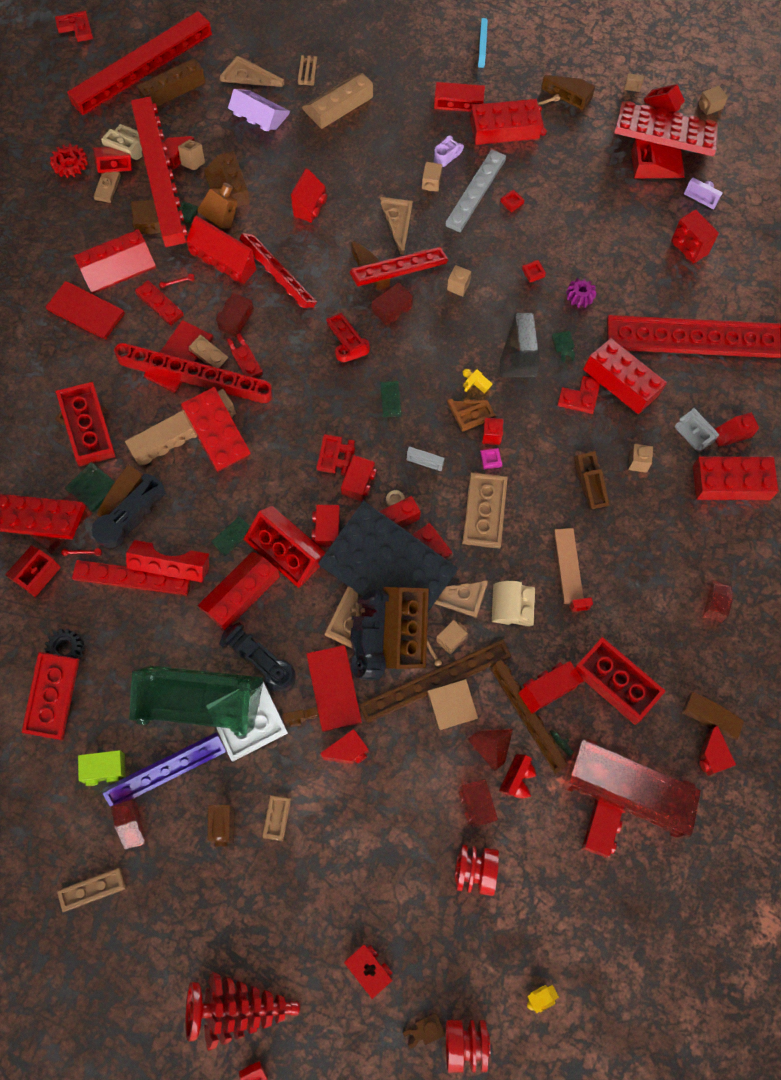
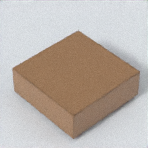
M628 73L624 90L640 92L644 76Z

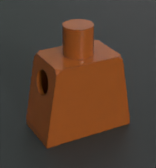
M223 183L221 189L211 188L197 211L218 227L231 228L237 207V200L230 196L233 187L230 184Z

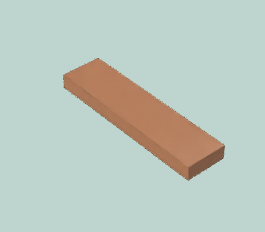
M555 529L554 539L563 603L570 604L572 600L584 598L574 529Z

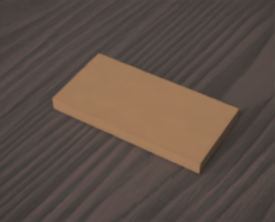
M470 473L462 544L501 548L508 477Z

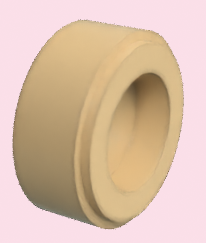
M398 490L390 491L386 496V504L389 507L404 500L405 497Z

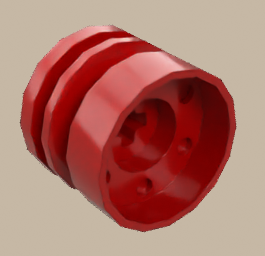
M462 844L455 865L456 891L462 892L464 882H467V892L471 893L473 885L476 883L478 884L479 894L494 896L498 875L499 851L497 849L484 848L481 857H477L476 846H472L469 856L467 855V845Z
M446 1020L447 1072L463 1073L465 1061H469L472 1073L476 1072V1061H479L480 1071L487 1072L490 1058V1037L486 1021L479 1020L478 1031H475L474 1020H470L468 1031H464L462 1020Z

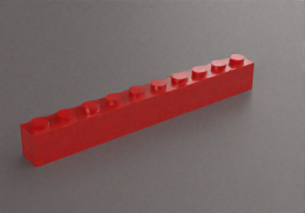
M199 11L190 15L69 90L67 93L71 104L82 116L211 36L210 22Z
M151 96L131 100L165 247L186 243L185 236L188 234L185 224H181L184 218L182 210L178 211V208L181 207L179 197L174 195L177 193L175 183L171 182V180H174L172 169L168 170L171 164L169 156H165V153H168L166 143H162V140H165L163 131L158 128L161 127L159 116L155 115L158 114L156 103L152 104Z

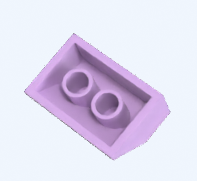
M242 89L233 90L228 109L232 110L234 115L238 117L244 116L247 118V122L257 123L265 131L276 130L290 113L289 110L250 90Z

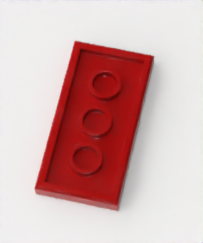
M67 281L63 283L45 306L51 313L104 340L107 339L125 314L123 309Z
M182 320L160 353L197 362L199 358L188 350L189 346L199 335H202L209 342L212 341L213 335ZM147 372L144 374L146 379L173 393H176L183 383L179 380Z
M343 645L306 653L322 732L362 724L346 646Z
M38 652L21 733L63 740L80 659Z

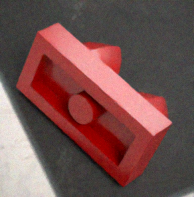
M524 754L515 755L499 789L501 793L517 798L531 797L527 785L522 780L523 778H533L536 776L535 768L531 763L532 758Z

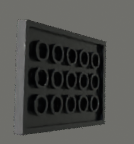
M365 501L361 503L318 563L362 596L372 590H383V587L429 588L428 612L459 570L458 567Z

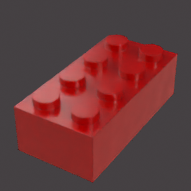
M537 99L475 104L471 106L470 121L475 145L540 139L542 121Z
M612 338L590 355L583 368L586 373L638 415L660 395L667 384L665 380Z
M93 382L55 391L78 467L114 458L115 453Z
M215 387L181 403V409L216 473L250 456L251 452Z
M698 457L693 464L696 500H771L779 492L774 457Z
M603 637L575 667L582 679L634 725L643 719L666 692Z

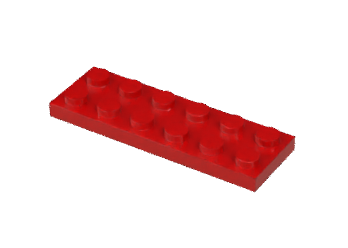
M0 494V532L73 540L86 505L83 502Z

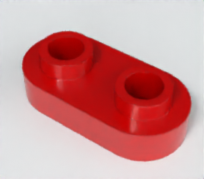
M362 338L367 349L350 356L342 344L337 346L335 349L336 359L340 362H347L367 355L370 352L369 341Z

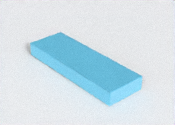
M487 18L481 19L478 67L480 68L485 66Z

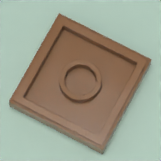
M466 679L427 691L439 730L478 719Z

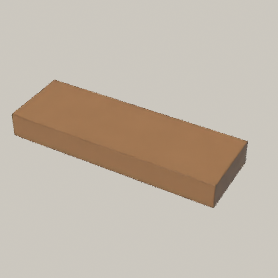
M119 867L60 889L57 893L62 912H66L127 888L122 869Z

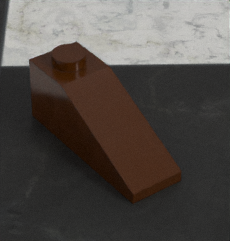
M545 75L541 89L554 96L559 94L560 99L584 110L593 97L595 85L581 78Z

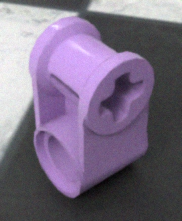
M451 135L447 136L444 141L435 147L433 162L443 164L442 167L447 166L448 163L461 154L464 145L454 141Z

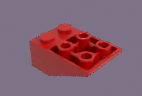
M635 138L631 150L634 178L685 177L681 149Z

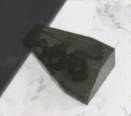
M515 313L500 359L501 377H537L539 351L533 313Z

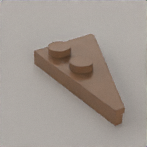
M239 56L220 75L221 82L283 87L284 79Z
M381 197L380 204L399 253L404 255L413 201Z
M488 581L446 586L434 604L477 618Z
M348 586L325 632V636L352 648L350 641L351 628H353L352 616H360L359 604L357 603L358 593Z

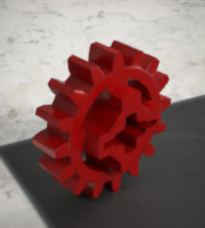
M69 143L68 147L62 144L63 148L56 147L57 152L52 151L53 156L50 157V164L56 174L59 173L60 177L66 175V178H69L70 175L76 177V173L82 174L80 170H86L85 165H88V158L83 148H79L78 145L72 147V144Z

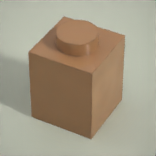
M716 86L702 92L698 105L706 115L723 109L728 96L720 86Z
M188 140L178 146L182 166L195 170L205 163L202 144Z
M426 162L422 189L439 191L443 164Z
M455 265L448 278L447 291L463 297L470 284L472 271Z
M634 444L629 454L628 470L647 473L652 464L653 446Z
M453 620L437 636L436 642L451 655L467 638V629L460 622L456 623Z

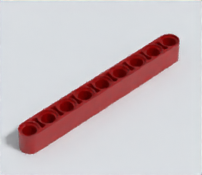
M120 343L114 349L118 363L125 367L207 389L213 387L217 391L224 389L226 394L259 403H268L272 399L271 384L265 380L126 343Z

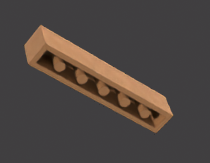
M224 389L218 391V394L232 418L236 414L234 405ZM180 411L126 440L125 443L138 466L150 463L152 459L158 456L165 455L170 449L179 447L185 441L197 436L183 411Z

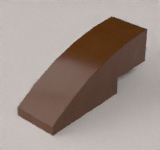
M355 241L351 242V251L358 267L380 262L364 246ZM390 278L373 282L377 291L390 287Z
M596 452L574 456L581 486L590 509L610 506L602 469H599Z
M128 464L106 495L97 516L109 515L143 482L141 479L143 474Z
M691 692L682 710V714L698 720L699 724L710 729L718 726L722 734L738 740L744 721L717 703Z

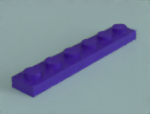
M216 732L103 788L102 794L111 809L225 753L226 749Z

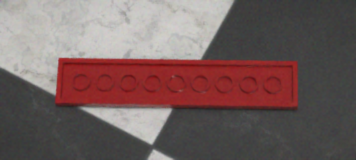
M608 315L607 341L612 338L627 351L781 358V323Z

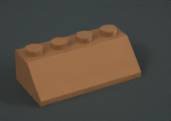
M363 73L352 75L303 105L302 109L323 129L373 98V83Z

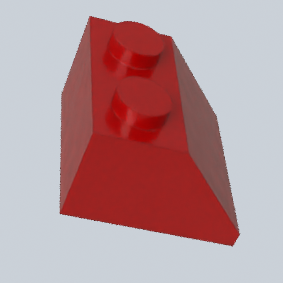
M307 168L291 193L293 216L312 223L314 218L318 217L322 204L324 205L327 201L325 186Z

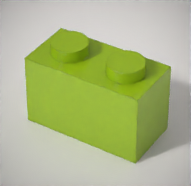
M118 750L78 755L79 781L86 783V786H95L99 784V781L115 783L119 779L125 778V753Z

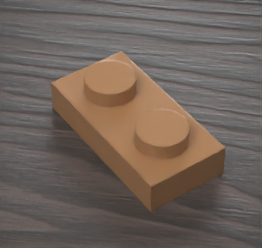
M199 335L188 349L204 363L216 368H221L229 358L202 335Z

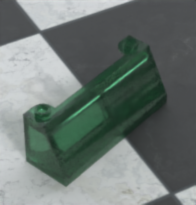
M148 665L132 671L129 720L137 721V724L140 725L149 724V721L160 720L230 728L234 735L246 736L254 730L263 686V677Z

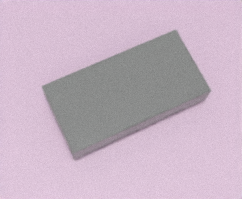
M412 447L408 448L407 461L442 471L445 458Z

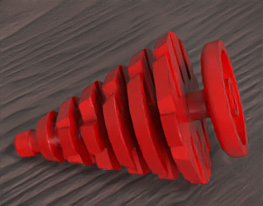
M212 972L207 982L210 989H206L205 1001L207 1003H202V989L198 982H190L188 986L185 1012L187 1041L197 1040L200 1033L201 1020L205 1018L208 1023L204 1025L206 1048L209 1051L217 1047L219 1039L222 1045L230 1043L232 1040L230 1032H233L235 1039L244 1037V1030H247V1024L248 1033L252 1034L257 1032L260 1021L262 1029H265L272 1025L273 1016L276 1023L284 1021L285 1015L297 1016L300 1012V1004L298 1001L286 1003L285 997L276 995L275 1002H273L272 993L266 990L262 992V997L260 998L259 988L251 986V990L248 991L246 983L240 981L236 982L237 990H235L233 979L224 977L221 981L220 974Z

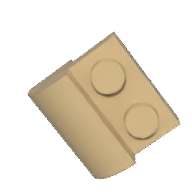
M120 124L115 130L110 129L101 139L104 147H111L129 153L131 158L135 160L142 157V147L137 130Z
M502 581L493 584L491 622L506 625L513 623L528 627L533 626L535 588L522 585V582Z

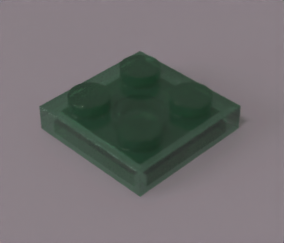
M91 462L64 489L77 501L83 502L86 508L94 513L103 503L115 481Z

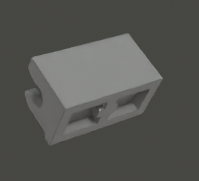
M695 408L684 415L680 422L675 425V428L698 453L714 443L719 436L718 432Z

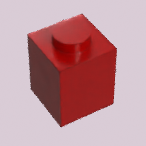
M485 418L482 444L501 445L503 419Z

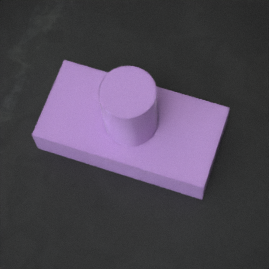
M692 178L684 195L714 210L722 192L715 189L711 181L703 183Z

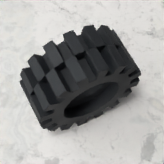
M59 629V633L54 631V636L51 637L49 635L48 637L50 641L45 642L47 648H44L46 653L60 655L58 653V646L64 641H69L72 644L71 651L61 656L79 658L84 655L82 651H85V647H83L85 644L81 640L82 638L69 629L65 631Z

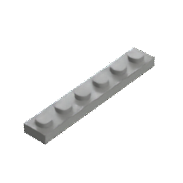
M491 149L448 217L445 226L461 233L504 164L506 155Z

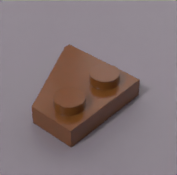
M447 400V404L462 432L483 424L485 418H495L496 416L488 400Z

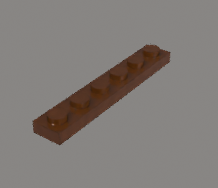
M502 660L496 662L490 670L555 774L568 766L564 754L558 751L554 738L545 730L542 719L535 712L531 714L518 693L522 688L512 677L509 666L504 664Z

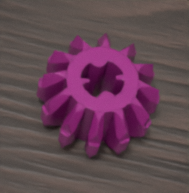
M585 277L582 281L578 278L575 282L571 281L566 290L567 301H571V306L576 304L577 308L580 305L586 308L587 305L593 303L596 297V285H591V281L586 282Z

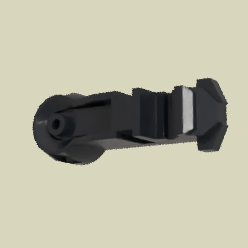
M144 474L141 477L143 482L109 515H103L95 520L91 531L92 536L99 545L105 548L118 547L124 541L125 535L135 529L144 520L143 517L147 513H151L150 507L152 503L157 500L160 501L166 494L162 482L155 476Z
M372 590L359 598L357 603L362 604L365 612H362L361 616H352L353 628H351L350 641L354 653L351 659V670L355 677L363 681L379 680L382 678L386 668L383 654L385 604L389 602V595L383 590Z
M238 622L229 626L223 632L219 645L224 649L229 646L263 675L266 686L272 692L285 693L293 688L296 683L294 667L286 660L277 659L261 643H256L251 635H247L243 631L244 625Z

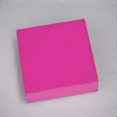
M499 448L480 450L483 470L502 467Z

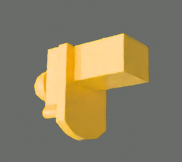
M469 369L463 370V376L467 378L463 385L465 392L475 385L485 394L492 386V383L478 369L474 373Z
M544 985L531 992L527 996L529 999L527 1007L529 1010L541 1013L553 1006L555 1000L559 998L554 986L547 987Z

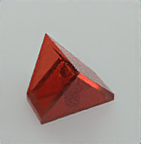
M513 729L478 731L470 736L468 741L489 766L496 771L506 762Z

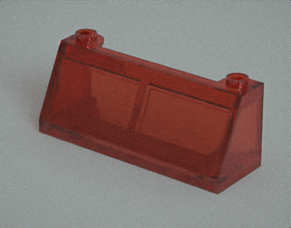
M591 739L579 742L563 784V789L573 792V790L580 791L579 794L581 795L586 794L655 824L666 832L671 830L670 836L677 839L687 838L692 835L701 792L700 789L695 788V784L689 781L681 782L597 746L598 743Z

